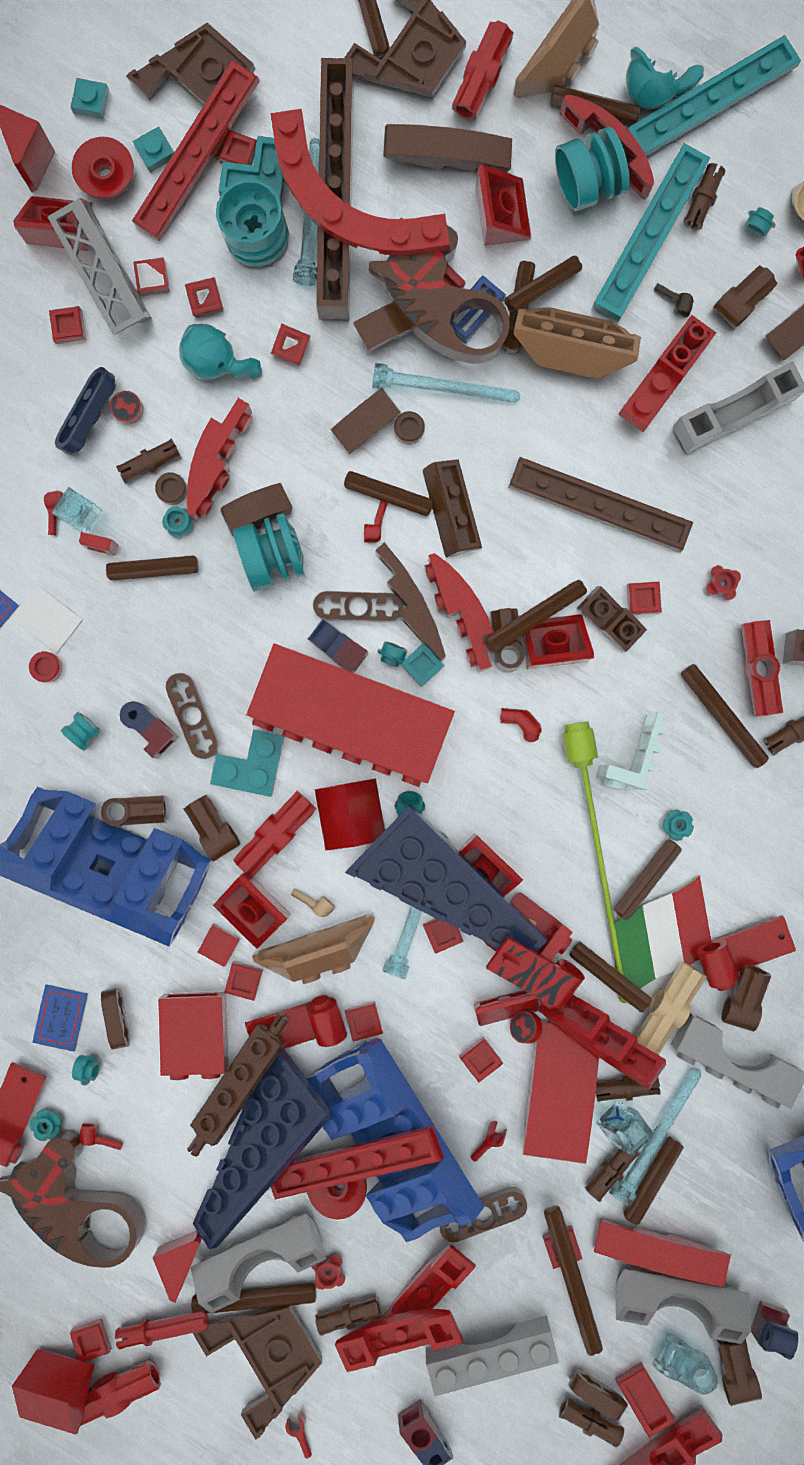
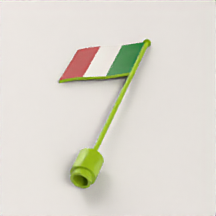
M589 721L564 725L565 733L562 736L567 763L574 762V768L581 767L616 969L641 989L656 978L674 972L681 961L691 965L699 960L697 949L711 941L700 875L674 892L641 904L630 919L620 918L614 922L587 766L593 765L592 759L598 758L593 728L590 729ZM618 997L620 1002L628 1003L622 997Z

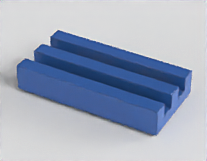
M484 275L470 289L480 291L485 286L487 288L485 293L494 294L501 303L506 297V294ZM470 309L458 324L454 321H450V323H452L456 336L458 335L461 341L466 344L491 314L483 311L466 332L463 328L480 309Z

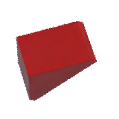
M198 1231L159 1246L152 1258L168 1298L174 1303L177 1301L202 1238Z

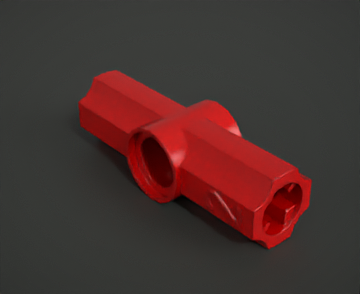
M490 21L477 51L473 50L467 62L463 82L452 103V110L463 119L476 120L489 90L492 91L499 78L502 61L514 35L508 24L502 21Z
M770 620L741 624L746 656L744 673L750 684L754 717L783 713L778 678L781 665L775 657ZM758 661L765 662L768 667L765 677L759 675L756 670Z
M296 791L275 815L271 814L255 831V836L241 849L233 861L245 874L253 878L275 854L278 855L294 838L295 832L312 816L317 808L300 792Z
M148 1360L120 1374L114 1371L98 1379L88 1390L80 1426L101 1416H104L106 1419L114 1417L129 1407L131 1402L159 1390L161 1382L155 1363Z

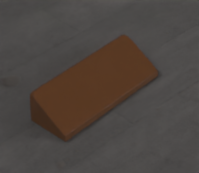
M459 459L431 463L423 469V476L429 498L433 500L432 509L445 556L452 557L481 549L482 544Z

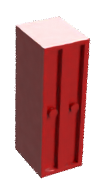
M273 643L246 716L254 718L252 721L254 726L273 732L274 727L283 729L281 736L302 743L304 738L313 741L311 746L329 754L332 753L334 748L343 752L342 759L358 765L361 764L363 759L373 763L371 770L390 776L391 771L403 774L401 781L420 787L421 782L428 784L455 711Z

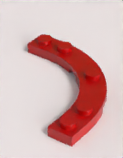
M302 108L270 113L277 158L284 180L298 201L300 208L321 229L352 247L357 248L359 246L379 251V254L403 256L450 250L445 213L409 219H388L364 213L342 201L324 183L313 165L307 146Z

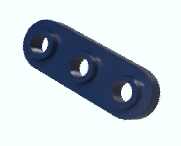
M104 367L97 368L89 376L56 436V448L67 455L79 452L83 448L88 431L100 418V410L103 404L115 391V376Z

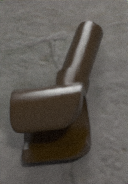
M657 283L654 290L671 301L676 302L674 312L679 316L689 317L694 302L692 295L689 293L678 294Z

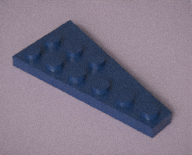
M411 804L345 872L354 878L358 877L370 883V886L380 891L384 890L398 897L400 901L442 922H447L459 928L460 931L470 936L473 935L489 943L490 946L499 949L507 936L535 952L548 940L518 908Z
M282 1048L255 1088L252 1097L245 1103L228 1144L230 1148L225 1159L220 1160L216 1169L219 1172L212 1189L207 1190L194 1219L193 1225L209 1249L217 1248L333 1115L332 1111L284 1048Z

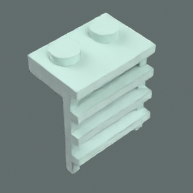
M657 712L653 725H651L653 716L646 715L630 771L612 765H599L596 777L604 779L602 785L625 791L627 787L649 790L651 784L645 782L647 772L655 771L656 765L650 764L653 753H660L661 746L655 745L658 735L665 734L667 728L661 726L664 713ZM650 735L649 741L646 743L647 736ZM642 753H645L643 762H640Z

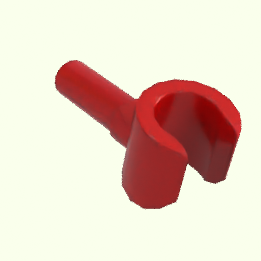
M58 490L46 493L43 500L48 510V535H56V508L65 503L63 492Z
M380 501L374 524H364V542L380 541L382 519L388 504L387 501Z
M497 1121L489 1124L486 1139L470 1156L474 1162H477L491 1147L503 1145L507 1129H504L502 1133H496Z
M83 1123L81 1125L79 1140L83 1145L92 1146L99 1144L121 1150L122 1142L97 1135L98 1125L93 1123Z
M299 1413L298 1420L301 1427H293L288 1417L285 1429L287 1434L297 1438L304 1457L307 1459L312 1456L304 1432L306 1417Z

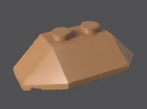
M571 0L531 59L517 76L513 92L514 96L522 98L550 93L555 85L564 86L567 81L573 82L581 68L579 63L584 56L589 58L599 42L596 39L599 20L595 0Z
M551 307L534 308L531 310L519 309L513 332L538 366L594 379H600L637 362L641 341L640 336L630 334L625 328L611 321Z
M370 913L256 951L252 955L253 961L292 982L302 980L303 984L320 979V973L332 970L333 974L341 973L350 969V963L355 962L375 922L374 914Z

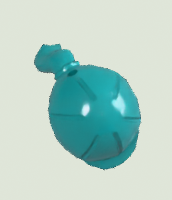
M633 47L630 50L631 61L626 72V89L635 104L645 109H656L669 103L674 96H681L695 86L704 76V67L702 65H693L681 77L675 79L677 72L672 75V70L667 73L656 71L654 69L655 60L651 63V59L647 57L643 50L639 47Z
M192 324L186 328L179 344L180 361L189 373L199 379L212 380L220 378L226 373H231L238 378L250 376L254 380L262 373L260 361L250 357L244 360H236L234 358L232 345L225 338L226 333L209 324Z

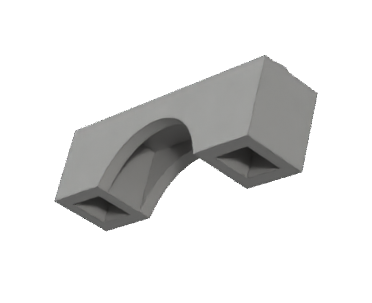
M792 361L764 375L750 386L726 399L712 404L707 403L681 416L674 424L673 429L686 454L795 401L804 393V381Z
M690 1013L687 1021L678 1029L671 1043L678 1051L677 1057L692 1065L696 1061L706 1065L705 1071L721 1080L724 1075L735 1080L733 1085L748 1094H751L752 1090L763 1094L761 1099L773 1107L779 1108L782 1104L792 1109L804 1084L803 1070L773 1054L752 1065H741L730 1061L723 1048V1031L716 1025Z
M305 1213L303 1215H294L288 1218L286 1223L275 1228L264 1229L252 1239L236 1242L228 1250L220 1254L206 1256L200 1263L190 1268L198 1304L209 1313H213L239 1301L246 1277L256 1266L265 1261L282 1260L287 1262L297 1272H300L327 1258L317 1225Z
M638 1268L623 1269L616 1282V1320L647 1326L656 1311L664 1307L676 1306L684 1308L698 1317L712 1339L742 1344L751 1332L749 1293L738 1291L735 1287H716L695 1281L676 1279L674 1276L667 1274L654 1275L645 1273Z
M547 1316L517 1323L508 1334L488 1343L477 1345L461 1343L434 1351L431 1347L426 1348V1366L434 1396L559 1363Z

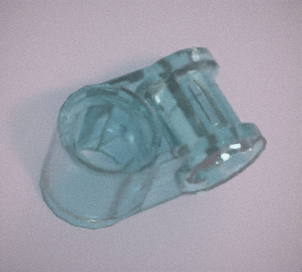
M667 1334L665 1338L667 1343L659 1358H654L653 1366L664 1376L680 1382L699 1394L704 1395L713 1392L718 1384V1376L709 1357L692 1348L680 1338ZM699 1369L707 1370V1373L702 1377L694 1376L695 1372Z

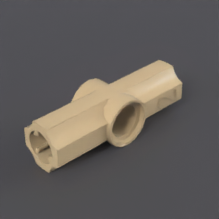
M681 961L666 987L659 989L652 997V1002L648 1007L649 1014L635 1035L638 1043L659 1055L674 1029L681 1028L687 1021L691 1012L690 1003L707 976L688 963Z

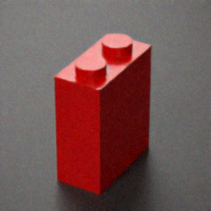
M226 993L163 994L158 999L160 1076H170V1080H185L189 1078V1075H201L202 1079L219 1078L220 1074H224L228 1068Z

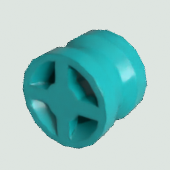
M77 712L73 716L74 721L70 725L64 726L61 732L74 745L85 751L89 747V741L93 737H98L101 730L85 715Z

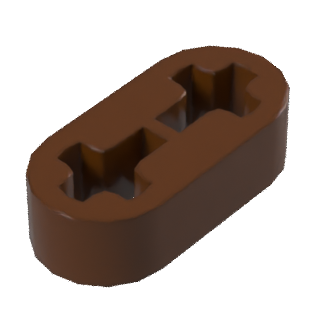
M119 988L103 990L101 992V1007L110 1048L114 1050L129 1047L130 1034L121 990Z
M577 1369L568 1383L570 1389L578 1397L614 1420H619L628 1407L627 1402L621 1395L583 1370Z

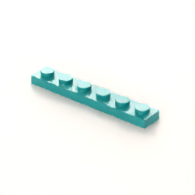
M783 35L627 129L637 140L647 157L798 67L801 59L786 35Z
M683 143L592 307L620 321L711 157Z

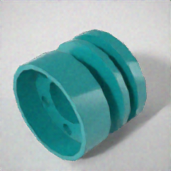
M610 126L598 130V133L587 134L585 144L577 138L556 146L555 165L564 197L574 212L596 205L599 195L604 200H609L613 198L614 194L618 196L627 193L630 178L628 163L620 139Z
M248 179L233 183L222 192L216 206V218L231 255L238 262L253 267H262L277 260L286 249L289 238V230L278 194L270 185L259 180Z
M284 513L276 515L280 529L275 531L270 518L264 519L266 534L263 535L259 534L253 523L232 529L235 543L253 592L273 586L272 571L277 569L284 581L290 580L286 568L289 565L293 566L297 578L305 575L303 571L304 556L295 529Z

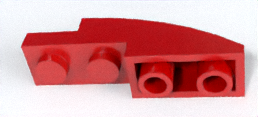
M691 315L618 415L644 432L717 332Z
M239 397L222 424L212 417L210 418L196 446L187 484V513L196 522L199 521L201 516L205 518L209 514L214 504L212 499L218 490L222 491L228 484L230 469L222 460L223 458L228 459L236 447L235 439L240 431L244 433L252 422L253 416H251L252 410L250 405Z
M435 553L428 556L429 564L424 565L429 582L436 583L439 593L434 594L439 612L445 611L447 618L455 615L460 616V619L456 620V625L460 637L467 638L470 648L466 649L465 652L470 667L476 666L478 673L490 669L492 665L483 639L494 633L481 602L468 583L448 562Z

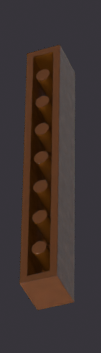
M321 58L319 176L335 195L351 206L353 59ZM318 226L316 302L318 318L349 320L351 246L334 238Z

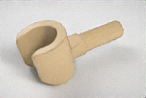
M293 889L291 896L307 904L320 917H327L335 909V906L325 896H322L318 902H315L297 889Z

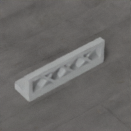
M78 198L49 215L50 223L112 334L116 335L136 323H142L151 318L88 201ZM74 212L79 221L77 236L65 233L59 222L60 219ZM83 231L85 232L89 241L82 239ZM69 238L75 240L74 247L72 246ZM81 242L92 245L96 255L93 266L81 262L78 256ZM100 261H101L103 267L105 268V270H102V269H99V268H98ZM85 268L92 270L91 276H89ZM97 272L106 274L111 279L112 286L109 295L97 291L94 285ZM116 290L121 299L115 298ZM102 298L108 299L107 307ZM113 301L124 304L131 318L116 325L111 316Z

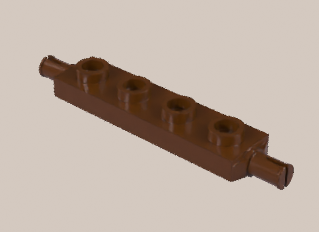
M278 1012L270 1026L266 1024L257 1025L190 1124L196 1133V1137L187 1148L191 1155L199 1156L206 1143L214 1146L220 1142L286 1044L280 1035L286 1024L290 1021L288 1016L285 1017L286 1014Z

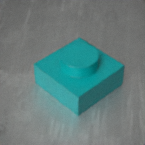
M76 78L70 106L74 114L103 119L109 93L107 83Z
M159 126L132 141L150 173L168 163L174 154Z
M424 643L400 664L421 687L445 666Z

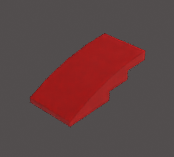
M542 1022L541 1036L535 1042L530 1089L528 1090L522 1155L586 1164L594 1111L599 1057L566 1034L554 1023Z

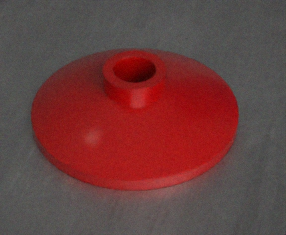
M104 136L91 138L84 142L73 156V178L78 187L91 197L98 199L115 197L129 186L133 178L134 163L128 149L114 138ZM103 170H110L109 174L105 176L100 175Z
M366 1179L345 1183L344 1189H340L336 1185L310 1191L307 1194L311 1204L320 1214L330 1219L340 1220L352 1216L361 1208L367 1194Z

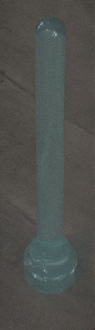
M313 138L309 143V154L319 174L320 140ZM305 212L301 259L294 266L293 281L299 285L312 286L317 284V267L313 261L316 224Z
M375 363L372 388L385 389V387H391L392 384L507 402H517L520 399V393L513 389L393 372V368H388V364Z
M440 832L447 839V835ZM411 906L395 954H391L390 959L385 960L383 972L406 979L410 968L407 966L409 960L406 957L422 911Z
M692 1068L626 1177L621 1182L616 1181L611 1187L609 1193L623 1204L631 1207L637 1195L635 1192L638 1189L636 1184L700 1080L701 1072L699 1069Z

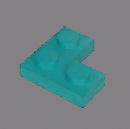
M257 136L253 166L230 162L222 163L218 191L220 196L233 183L245 179L259 180L270 185L278 194L281 203L284 177L279 166L274 138Z
M253 729L247 760L216 754L210 784L272 797L285 737Z

